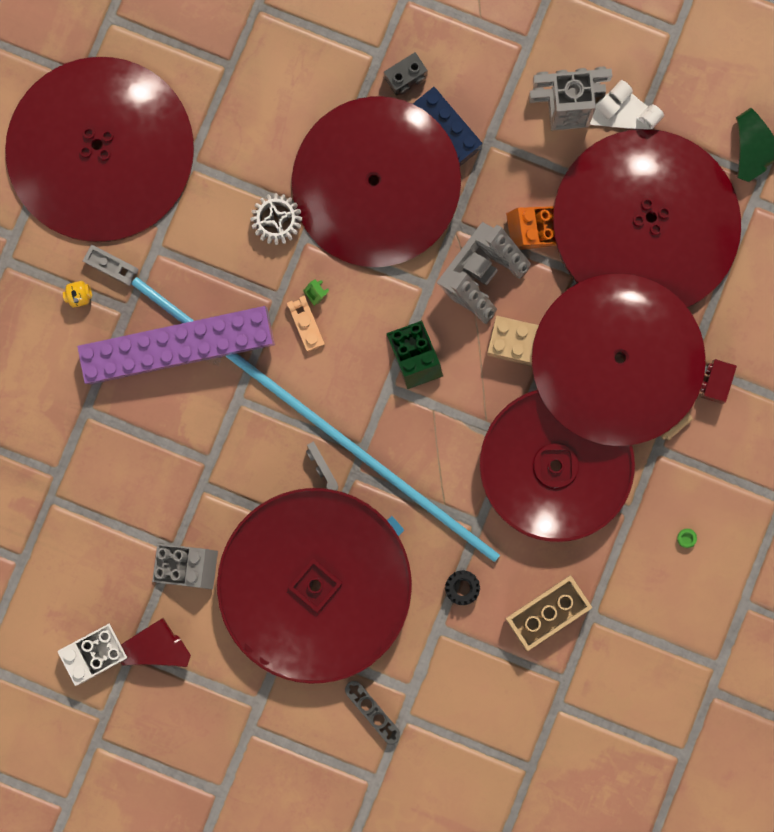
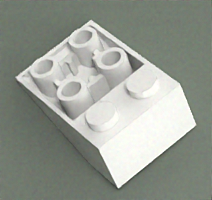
M110 623L57 651L75 686L88 681L127 659Z

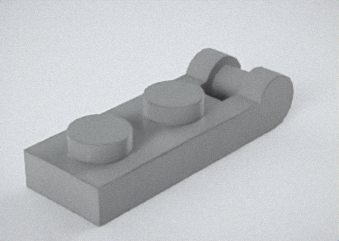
M92 244L83 259L84 263L128 286L131 285V279L139 270ZM123 268L128 270L125 276L120 274Z
M314 441L307 445L309 450L306 451L310 460L313 461L315 459L318 467H316V470L321 478L323 476L328 482L327 489L338 491V484Z

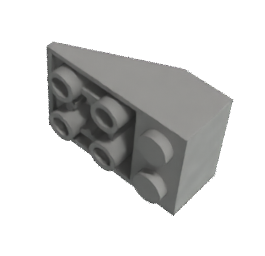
M157 544L152 582L213 589L218 551Z

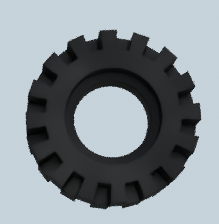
M461 570L454 572L449 576L445 584L447 597L457 605L471 604L479 596V580L469 571ZM461 580L467 581L470 585L469 593L464 596L457 594L455 591L456 583Z

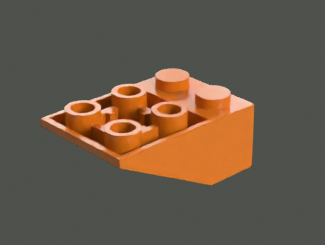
M554 206L519 207L506 213L510 238L520 250L556 246L553 230Z

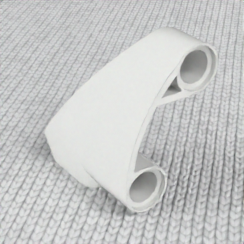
M620 80L608 94H605L596 103V109L590 125L628 129H653L665 115L656 105L647 106L632 94L633 89L630 85Z

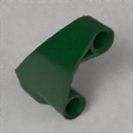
M752 108L736 117L739 132L737 178L747 182L767 170V166L774 163V135Z

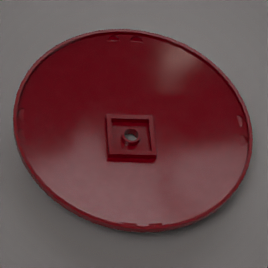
M89 57L65 63L51 70L36 81L25 93L9 123L5 145L6 164L17 196L27 210L42 224L72 239L86 242H111L132 237L147 230L160 221L174 207L181 197L191 174L194 158V138L189 117L182 102L171 87L158 75L128 60L113 57ZM101 141L103 143L102 148L99 150L93 149V143Z
M636 129L607 136L594 143L577 157L564 175L556 194L553 209V230L560 257L568 272L577 283L606 274L636 275L666 287L688 308L709 295L730 270L740 244L741 213L737 195L731 181L718 162L709 153L690 140L673 133L654 129ZM646 214H653L655 216V222H648L646 220Z
M305 488L282 493L265 501L251 511L239 523L229 538L221 556L217 577V596L222 619L227 631L239 649L252 662L267 672L286 680L309 684L342 680L363 671L376 662L390 648L399 635L408 614L412 593V577L408 557L399 536L390 523L376 509L357 497L324 488ZM318 580L321 583V588L318 591H312L310 589L311 581Z

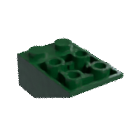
M422 320L386 333L407 389L443 377L440 362Z

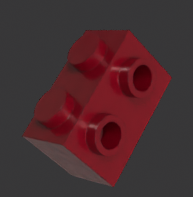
M714 359L712 363H708L705 374H708L706 381H703L700 390L702 392L701 398L720 404L726 403L737 366Z

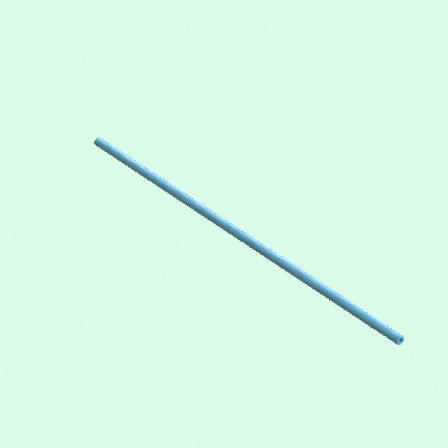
M138 277L132 281L131 285L181 323L194 321ZM236 353L225 356L490 560L495 562L500 554L240 355Z

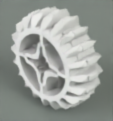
M277 193L274 194V199L267 195L268 201L261 198L262 205L256 203L255 207L258 210H252V214L255 217H251V222H256L252 225V229H257L255 232L256 236L262 234L260 237L262 241L268 237V244H271L272 239H274L275 245H278L279 239L285 244V237L292 240L291 233L294 235L298 234L294 228H301V224L297 223L302 221V217L297 216L301 213V210L296 209L297 203L291 204L292 198H288L285 201L284 194H282L280 199H278ZM275 205L283 206L290 212H279ZM270 208V215L261 221L263 212ZM273 211L275 212L278 218H281L279 219L280 227H278L277 223L274 221ZM292 217L290 226L283 231V223ZM273 226L277 229L278 233L268 232L263 227Z

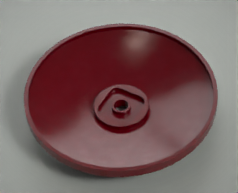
M538 390L518 397L501 410L491 423L484 437L480 453L482 486L495 512L503 521L518 532L547 542L578 540L606 526L625 504L630 494L635 474V458L632 445H603L576 435L551 414L541 399ZM556 460L561 463L559 471L551 469L550 464L552 461Z

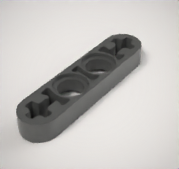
M349 682L346 685L345 692L350 700L387 743H396L400 738L399 729L359 682ZM358 685L359 688L357 691L359 692V694L361 695L362 692H364L366 696L361 697L360 700L356 702L354 699L358 697L355 693H349V691L351 690L349 686ZM369 699L372 702L371 709L363 710L361 707L362 700ZM381 714L384 716L385 721L382 725L374 723L373 718L375 715ZM387 722L391 724V726H388L390 731L395 730L397 732L395 734L396 739L394 740L392 738L387 739L388 733L385 729L383 732L379 730L385 727Z

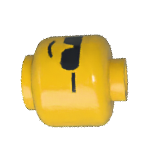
M84 281L67 284L63 292L65 303H69L73 308L89 304L92 298L90 285Z

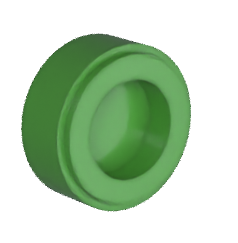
M683 529L677 535V542L683 548H690L696 544L697 535L691 529Z

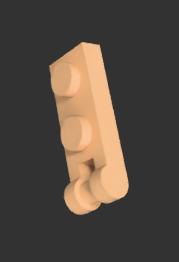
M305 296L299 297L297 301L287 302L306 351L309 352L325 345ZM303 306L304 312L297 314L296 309Z

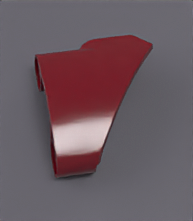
M162 618L121 644L127 659L120 663L122 666L164 665L187 667L191 654L180 637L174 635L165 619Z

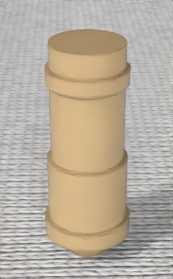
M687 413L677 425L660 437L663 440L667 439L669 441L693 420L692 416Z

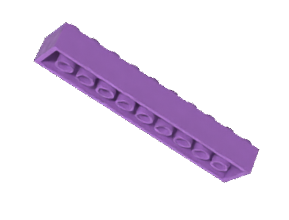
M262 306L88 343L77 347L84 382L90 385L274 346L275 342L268 308Z

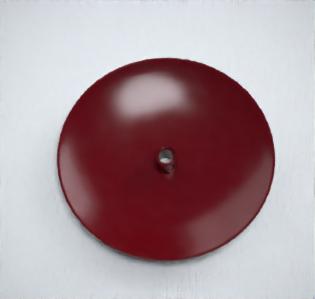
M371 96L358 98L329 111L315 123L305 136L293 166V200L298 205L296 209L301 210L298 216L302 217L301 223L305 230L329 254L358 266H393L422 254L445 232L453 219L460 198V164L454 145L446 131L423 109L412 103L392 97ZM378 176L379 183L372 186L370 183L371 178Z
M599 275L572 286L561 294L548 308L540 321L533 342V376L537 390L547 409L571 432L584 439L603 445H635L650 441L668 432L692 408L701 390L705 375L706 356L704 341L699 326L690 310L666 287L636 275ZM616 354L624 356L625 360L623 363H618L615 360Z

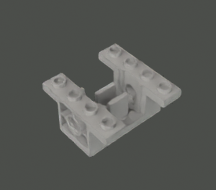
M602 66L588 71L586 68L576 69L575 72H568L567 70H559L553 74L539 72L533 77V90L529 93V103L548 101L551 131L587 128L596 109L595 97H603L606 93V85H600V82L611 80L612 69H606V67ZM553 86L552 89H544V88H543V87Z
M482 222L437 281V284L453 301L472 311L480 321L487 324L494 316L497 308L488 299L489 296L479 290V284L474 282V280L476 279L485 285L490 282L498 271L497 268L491 266L492 262L489 261L490 259L508 268L519 279L527 272L531 263L502 227L496 225L493 228Z

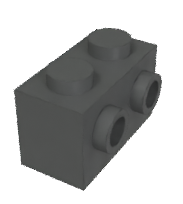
M416 52L384 71V78L395 95L399 93L404 94L410 90V86L413 84L422 83L426 79L428 70Z

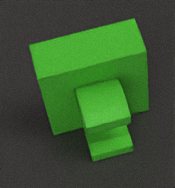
M316 279L311 281L303 290L314 306L320 303L329 291L328 288L326 290L322 289V280L318 282Z

